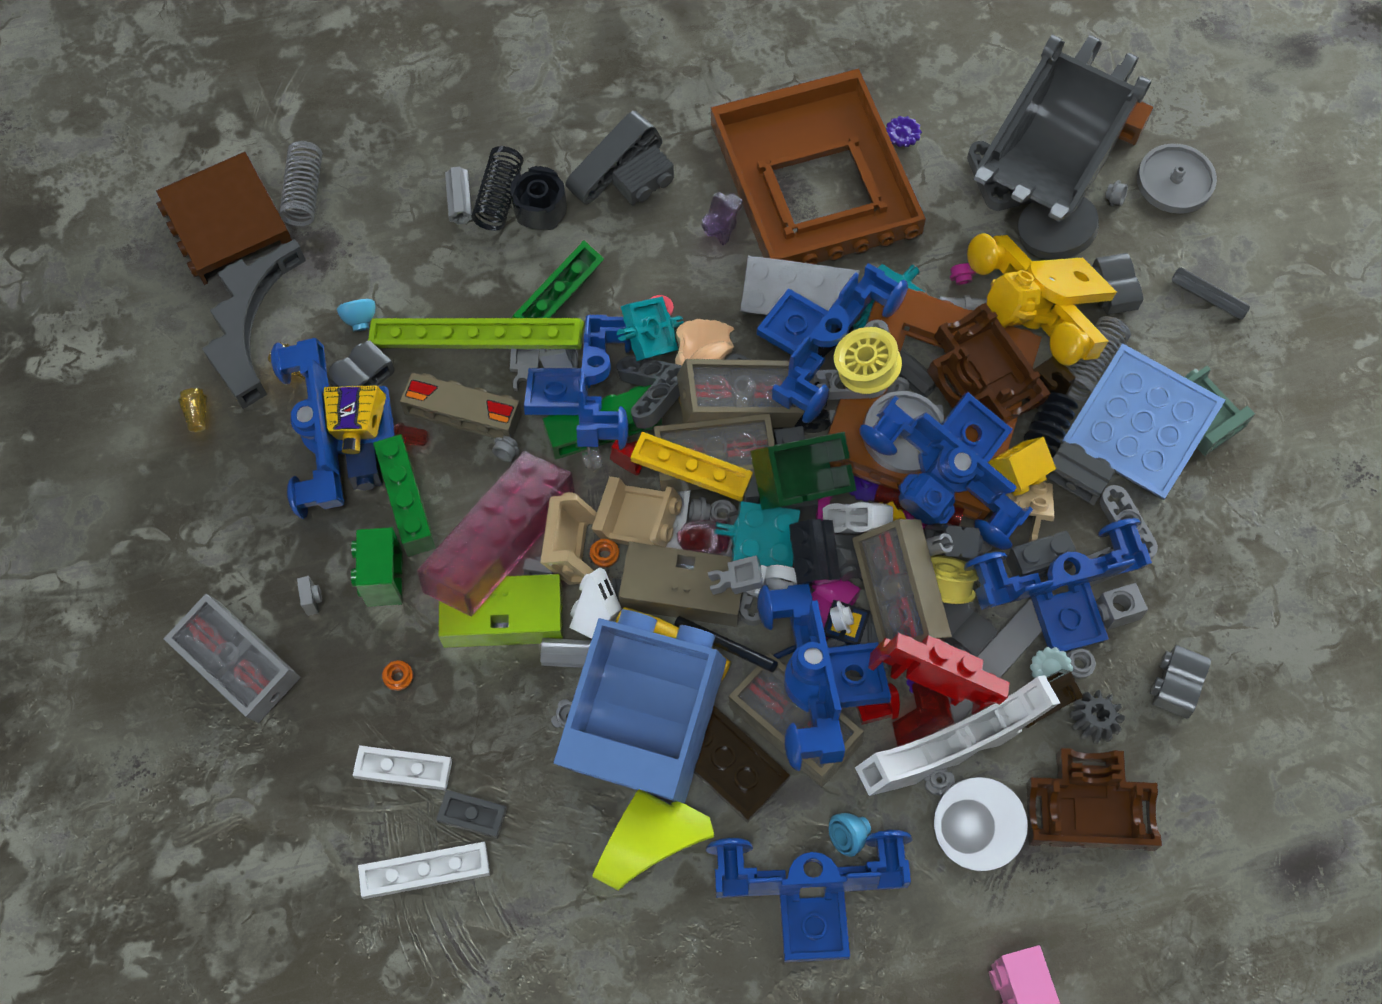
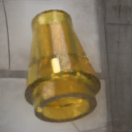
M199 388L181 391L178 402L187 422L188 431L200 432L205 430L207 396Z

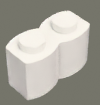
M868 502L853 504L834 503L823 508V520H833L834 533L860 534L893 522V507L888 504Z

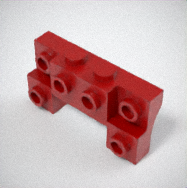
M898 632L892 640L885 638L870 655L869 669L874 671L884 662L892 666L890 677L895 680L907 669V679L951 698V705L956 706L964 699L972 701L971 714L973 715L992 704L1000 705L1008 698L1010 682L992 673L983 671V659L929 635L922 642H919L910 636H905Z

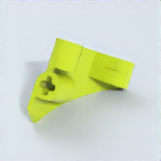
M639 789L610 837L594 870L593 878L619 891L637 875L663 859L694 844L713 838L714 832L710 817L684 803L672 802L668 804L650 793Z

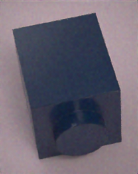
M373 442L360 444L359 454H346L348 479L354 490L366 491L373 489L375 486L382 485L381 468Z

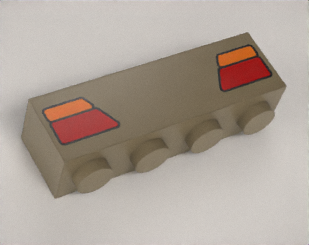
M411 373L400 400L405 415L491 438H503V436L513 438L522 415L519 401L510 395L499 396L491 394L483 388L476 387L472 389L453 380L448 382L438 380L426 373L421 375Z

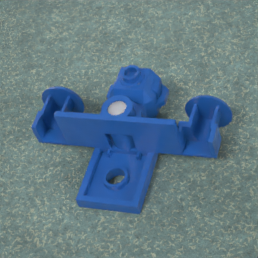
M969 392L962 396L942 424L927 412L913 419L895 404L899 398L894 396L888 399L876 416L879 417V420L873 427L865 424L860 426L859 432L864 442L880 454L887 456L895 455L897 448L893 442L899 435L920 451L918 460L922 473L908 474L898 486L900 491L898 497L900 506L916 519L921 520V523L927 525L946 524L955 513L953 505L955 503V493L969 491L994 512L987 522L976 519L974 522V528H979L983 541L1001 550H1007L1013 546L1009 539L1010 535L1016 527L1024 523L1033 509L1031 507L1022 509L1006 496V494L1014 492L1017 487L988 463L1013 429ZM968 426L974 427L977 430L978 439L976 442H971L967 439L965 431Z

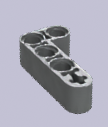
M637 111L628 113L570 174L566 180V187L584 204L593 202L613 181L612 171L637 156L640 151L643 152L654 144L657 148H660L662 145L660 134Z

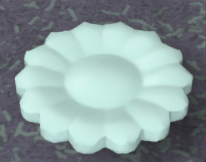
M1045 647L1044 650H1038L1031 659L1030 669L1033 671V678L1043 675L1048 677L1061 669L1073 671V666L1070 664L1071 658L1066 656L1065 651H1060L1057 647L1052 649Z

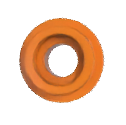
M600 539L591 546L590 558L599 567H610L619 558V548L612 540ZM602 551L610 553L606 558L601 557L599 554Z
M400 660L393 661L384 668L382 679L389 689L400 691L411 684L413 671L406 662ZM396 673H403L401 680H393V676Z

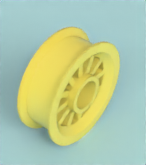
M863 327L848 333L838 343L834 352V363L841 382L849 390L856 393L872 394L880 392L893 384L901 372L902 359L898 351L897 342L889 332L881 328Z
M942 555L930 556L943 603L964 604L972 602L976 597V593L973 590L974 581L978 580L976 571H964V566L967 562Z

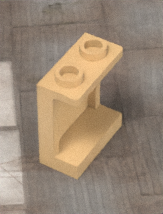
M609 476L592 530L600 539H609L618 544L629 545V542L666 547L673 536V524L676 515H679L681 511L682 498L673 487L667 486L665 491L627 486L620 478Z
M570 492L563 493L562 496L550 497L540 563L554 574H560V578L568 585L580 584L586 574L594 571L582 561L586 529L589 524L594 523L597 512L583 501L579 495Z

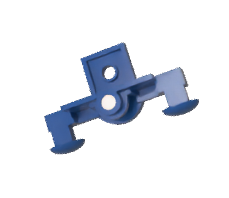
M317 338L298 341L297 345L283 347L279 342L275 343L271 350V365L276 377L282 383L290 384L291 373L300 371V374L306 378L308 399L298 402L291 411V425L300 435L305 446L315 454L317 470H313L314 479L300 481L297 476H293L287 485L289 505L297 517L304 519L307 517L308 507L319 505L323 509H330L344 505L338 455L345 454L342 452L343 440L333 437L327 429L324 387H329L324 345ZM386 386L379 387L386 394V400L377 437L374 439H361L360 444L372 443L395 436L389 389Z
M809 584L790 585L787 589L769 590L767 585H763L757 598L760 621L767 630H772L773 619L790 617L796 650L786 666L784 687L793 703L802 710L810 712L812 722L811 728L797 729L794 722L787 727L784 739L787 759L796 771L801 770L802 759L819 757L820 764L842 762L845 746L839 723L841 708L889 703L891 699L883 662L874 671L868 668L871 652L879 644L875 642L828 648L818 601H813ZM854 670L860 673L862 678L858 681H852L846 677L845 673Z

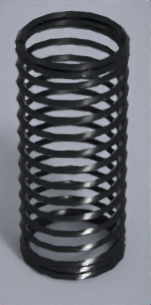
M497 146L492 148L488 164L484 171L485 173L471 215L475 224L486 230H500L506 224L512 201L511 193L506 188L511 187L508 183H512L510 179L515 178L512 174L518 175L524 162L522 155L513 148ZM497 152H506L516 156L520 160V163L514 158L509 157L507 155L493 156V154ZM495 157H505L515 161L517 165H514L513 163L505 160H497L495 159ZM498 167H502V168H505V169H509V170L512 171V172L502 170V169H500V168H498ZM497 172H502V173H505V174H507V175H509V176H504V175H501V174H499V173H497ZM496 177H500V178L506 179V180H508V181H503V180H500V179H498V178H496ZM495 182H499V183L505 184L506 186L499 185V184H497V183H495ZM493 187H498V188L503 189V190H505V191L498 190V189L493 188ZM479 212H483L490 217L500 218L501 221L490 220ZM476 213H477L481 218H483V219H485V220H487V221H489V222H493V223H501V222H502V225H500V226H494V225L486 224V223L482 222L480 219L477 218Z

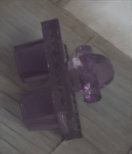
M717 192L713 195L708 214L702 219L701 226L707 235L716 236L722 245L729 242L731 232L735 229L737 223L736 215L743 204L739 197L733 193L724 196L722 193Z

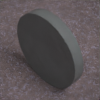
M1085 197L1073 214L1060 222L1048 216L1051 208L1035 200L1023 210L1019 218L1018 230L1021 243L1030 253L1045 259H1064L1081 253L1093 243L1099 230L1097 210L1092 202Z

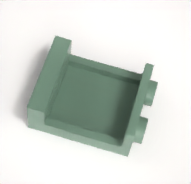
M1205 366L1200 371L1194 369L1185 376L1190 381L1225 399L1216 417L1196 447L1204 456L1247 427L1255 415L1248 406L1239 410L1208 378V374L1211 371L1208 366Z

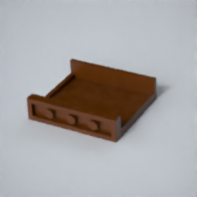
M242 152L156 190L161 200L156 204L162 216H169L171 220L166 222L173 237L179 235L181 241L176 243L183 257L189 255L191 261L187 262V265L193 277L200 276L204 285L208 284L204 274L274 242L280 241L281 244L292 241L288 229L246 152Z

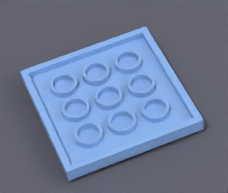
M1122 343L1062 442L1076 443L1085 449V453L1095 459H1105L1110 463L1111 468L1116 470L1117 474L1164 500L1216 417L1225 399Z

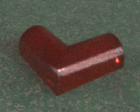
M916 682L912 684L917 708L892 723L897 746L911 743L953 725L955 722L949 698Z

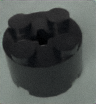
M534 166L528 168V171L522 175L519 173L515 176L511 183L510 193L517 222L520 225L536 230L555 229L565 216L567 210L564 183L558 177V174L548 167Z

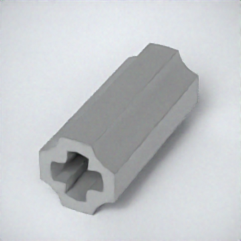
M460 166L451 167L449 171L445 172L449 221L457 225L467 224L469 220H472L468 170L462 169Z
M543 638L540 653L541 666L583 668L591 640Z

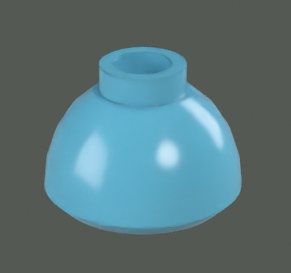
M372 299L354 300L340 304L337 312L346 324L352 326L353 332L369 329V323L371 318L374 317L376 305Z
M839 813L833 815L829 821L830 839L840 853L853 857L864 848L867 835L871 833L870 823L865 817H858L850 813Z

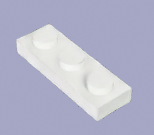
M359 745L353 777L361 780L447 790L452 759L445 756Z

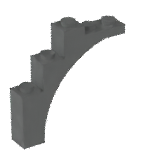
M295 239L280 245L268 255L256 259L249 266H246L241 259L218 272L224 287L232 298L220 302L210 311L225 335L212 340L202 349L242 409L267 395L253 369L250 352L251 330L258 308L274 283L283 274L306 261Z

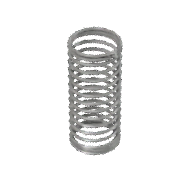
M297 141L288 146L279 215L288 224L305 226L311 224L315 217L323 153L317 145L311 142ZM297 148H307L316 151L319 154V157L316 154L308 151H296L292 153L291 151ZM307 153L315 156L316 159L308 156H294L293 154ZM296 163L310 164L313 167L301 166ZM296 168L309 169L312 172L300 171ZM295 173L308 174L311 177L300 176ZM294 178H303L310 180V182L300 181ZM294 183L307 184L309 187L299 186ZM293 188L306 189V190H308L309 192L299 191V190H295V189H293ZM293 193L305 194L308 197L294 195ZM293 198L304 199V200H307V202L297 201V200H294ZM291 208L302 209L306 212L292 210ZM285 209L298 214L309 213L311 215L306 217L295 216L286 212ZM283 211H284L287 215H289V216H291V217H294V218H297V219H307V218H311V219L308 220V221H304V222H302V221H294V220H291V219L287 218V217L283 214Z
M1103 316L1095 324V327L1112 344L1106 345L1110 350L1104 348L1103 352L1106 354H1100L1103 359H1091L1090 361L1082 359L1078 361L1079 364L1075 363L1069 367L1070 372H1073V375L1076 377L1075 380L1086 387L1076 381L1074 383L1087 391L1093 392L1102 377L1098 372L1104 374L1106 371L1101 367L1107 369L1109 366L1105 365L1104 362L1110 364L1122 343L1126 345L1131 336L1128 326L1121 320L1111 316ZM1103 320H1108V321H1111V322H1114V323L1101 322V321H1103ZM1100 325H1112L1121 330L1125 334L1126 338H1123V336L1116 330H1113L1108 327H1101ZM1103 329H1107L1116 333L1118 336L1121 337V339L1116 338L1115 336L1105 332ZM1072 385V387H1071L1073 390H1075L1076 392H1078V393H1080V394H1083V395H1085V396H1090V395H1091V394H1088V393H1084V392L1079 391V390L1076 389L1073 385ZM1071 390L1068 394L1080 401H1087L1089 398L1077 395Z

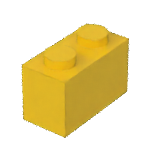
M1044 437L1022 441L988 462L1017 487L1012 492L1013 496L1028 492L1030 490L1028 486L1047 480L1046 475L1056 469Z

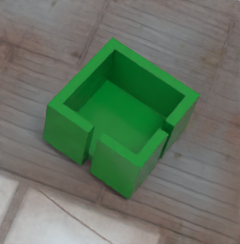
M393 527L356 530V540L351 543L353 559L356 558V568L351 569V583L353 587L356 586L358 597H362L367 607L402 605L403 580L402 578H393V575L403 574V550L397 540Z

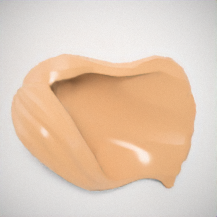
M695 319L684 322L678 327L675 334L679 346L675 364L682 366L686 359L725 360V357L732 353L734 348L730 339V333L734 331V328L717 320Z

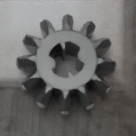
M1097 690L1093 696L1089 692H1085L1082 700L1077 701L1076 699L1073 703L1075 710L1070 713V718L1077 721L1072 726L1073 730L1082 729L1084 732L1081 734V738L1085 740L1091 735L1094 744H1098L1101 738L1106 742L1111 741L1113 734L1118 735L1122 728L1119 724L1125 720L1124 715L1117 713L1122 708L1121 704L1113 705L1111 703L1113 694H1109L1104 699L1100 690Z

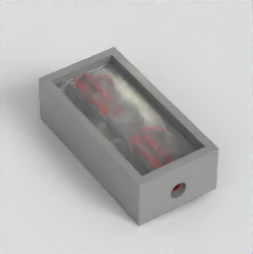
M205 594L163 638L245 717L257 723L270 712L301 678L226 607L208 594Z

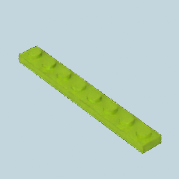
M371 318L368 341L370 340L378 348L581 349L584 321L581 318Z

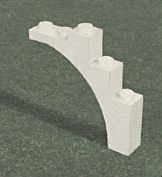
M1045 675L1038 676L1009 695L1000 705L993 704L971 717L919 740L893 749L877 752L856 766L855 769L869 796L917 784L936 770L959 765L980 750L1001 746L1021 733L1022 728L1060 704Z

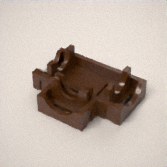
M985 302L961 320L954 323L946 322L939 326L934 338L942 345L946 354L933 360L927 369V373L952 409L962 396L969 392L1001 420L1008 423L1043 404L1051 393L1039 378L1041 376L1039 372L1033 370L997 319L998 315L996 312H992ZM973 322L976 323L975 325H973V326H971V327H969V328L966 327L967 325H969V324H971V323H973ZM944 375H945V376L947 377V379L950 381V383L952 384V386L954 387V389L957 391V393L959 394V396H958L957 394H955V393L952 391V389L949 387V385L947 384V382H946V380H945ZM1026 398L1030 399V401L1024 404L1023 406L1015 410L1006 411L1007 408L1021 402L1022 400Z
M1061 748L1056 754V763L1058 765L1057 779L1031 777L1026 783L1028 840L1030 846H1040L1043 844L1052 847L1081 846V848L1097 849L1110 847L1120 850L1144 849V851H1156L1162 846L1161 835L1156 822L1158 784L1126 782L1124 751L1113 750L1103 753H1083L1074 751L1071 748ZM1073 761L1105 763V766L1083 765V763H1073ZM1036 797H1041L1042 829L1038 828L1036 820ZM1142 801L1146 802L1148 834L1146 833V826L1143 820Z

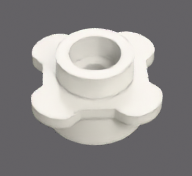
M839 600L837 601V607L830 608L832 623L836 632L846 630L847 634L851 633L850 625L854 624L853 615L850 607H845Z

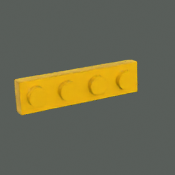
M641 432L631 455V462L740 502L743 501L753 477V472L645 432Z

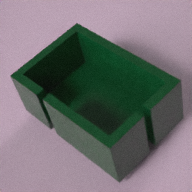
M845 432L750 451L762 510L856 491L851 464L830 468L829 463L850 458Z

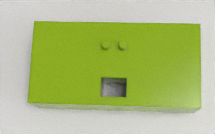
M560 574L439 579L438 636L443 648L541 644L543 638L563 639V593Z

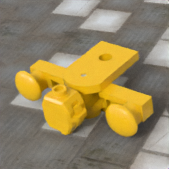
M981 233L970 241L967 249V259L974 272L980 275H987L994 269H999L1004 274L997 279H993L991 289L987 295V305L992 312H996L998 315L997 319L1004 328L1021 324L1030 329H1039L1041 327L1050 337L1049 345L1052 356L1062 365L1070 366L1077 363L1080 359L1091 360L1099 358L1109 341L1074 304L1112 301L1117 291L1083 257L1032 261L1008 235L991 237L989 234Z

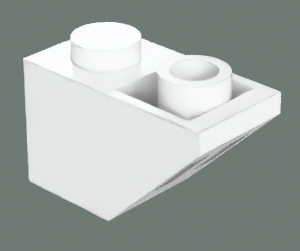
M600 567L583 577L579 590L582 591L581 596L574 603L570 613L573 619L569 628L591 639L598 618L615 622L622 609L606 571Z

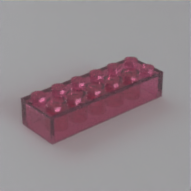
M523 451L418 568L417 572L423 593L472 617L545 531L550 497L562 496L566 492L575 493L572 472Z

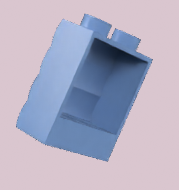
M625 609L621 610L618 623L598 618L553 764L628 788L644 790L655 796L685 803L726 664V659L718 650L712 649L715 635L686 625L679 626L676 639L653 633L657 622L655 618Z

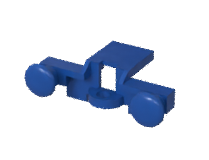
M868 263L865 266L864 277L858 283L859 274L855 272L840 291L838 299L829 311L788 288L757 328L758 336L791 355L788 376L780 386L777 384L773 386L772 400L787 409L795 405L805 411L802 419L804 423L814 421L826 405L830 392L826 384L819 388L810 383L825 358L818 355L819 346L833 347L838 345L848 334L849 329L872 299L884 306L882 317L888 318L892 316L905 299L908 290L906 280L903 279L898 283L887 277L884 271ZM837 328H841L839 332L834 333Z
M607 315L586 316L582 368H529L524 401L525 415H579V425L576 428L578 447H598L599 440H618L619 450L625 448L628 438L626 410L619 406V411H601L602 396H588V388L591 385L604 381L610 374L611 365L609 355L606 353L607 344H625L626 353L632 350L630 339L620 341L617 338L624 335H617V331L627 328L623 317H607Z
M1128 518L1110 523L1098 532V537H1110L1114 551L1093 559H1089L1086 555L1079 552H1066L1055 558L1049 565L1048 581L1041 582L1038 573L1008 578L1003 564V560L1008 556L1004 552H991L977 556L965 564L964 571H976L980 587L975 592L981 610L1031 597L1047 647L1051 649L1057 647L1060 651L1067 652L1109 639L1089 582L1142 569L1151 564L1152 561L1146 544H1142L1136 527L1141 524V521L1137 518ZM1064 561H1070L1074 564L1076 568L1075 575H1070L1065 571ZM1061 586H1068V592L1052 594L1054 590Z
M901 830L878 831L866 838V845L877 847L878 861L866 862L865 866L837 867L828 856L822 853L809 852L800 855L793 861L789 868L788 879H786L785 870L757 871V867L744 868L743 853L753 849V845L748 840L724 838L712 841L706 847L707 853L717 855L718 869H715L716 898L780 896L784 963L849 959L850 951L844 891L908 888L911 883L909 860H905L904 845L910 843L912 837L908 832ZM811 861L818 863L822 869L821 875L815 878L807 876L803 869L804 865ZM824 887V897L800 898L799 893L801 888Z

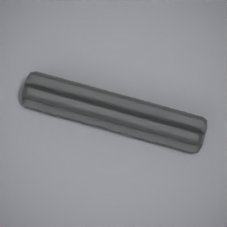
M1179 267L1172 277V281L1239 319H1243L1250 309L1247 303L1182 267Z

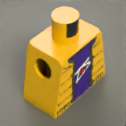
M378 386L324 387L327 429L333 437L343 440V453L359 454L361 439H374L377 437L386 400V394Z

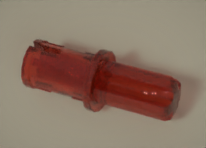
M402 422L394 424L395 436L401 434L404 443L425 446L428 442V431L404 426Z

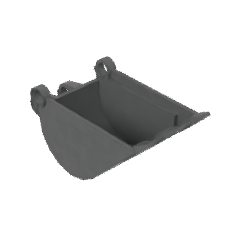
M1053 34L1050 36L1042 51L1040 63L975 170L977 173L973 179L983 185L994 180L1014 190L1011 198L1020 203L1031 198L1051 208L1048 216L1059 222L1066 217H1070L1083 202L1086 190L1102 169L1137 103H1141L1152 80L1144 76H1139L1135 86L1127 83L1139 57L1131 53H1126L1121 65L1118 64L1111 75L1092 67L1091 64L1102 45L1100 39L1089 35L1075 58L1062 53L1065 43L1062 38Z

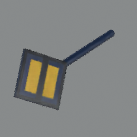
M833 600L831 608L837 607V600ZM841 602L845 607H850L853 615L854 624L850 625L851 633L847 634L846 630L836 632L829 612L824 627L825 637L851 645L860 644L870 611ZM796 645L788 647L773 656L780 659L794 652Z

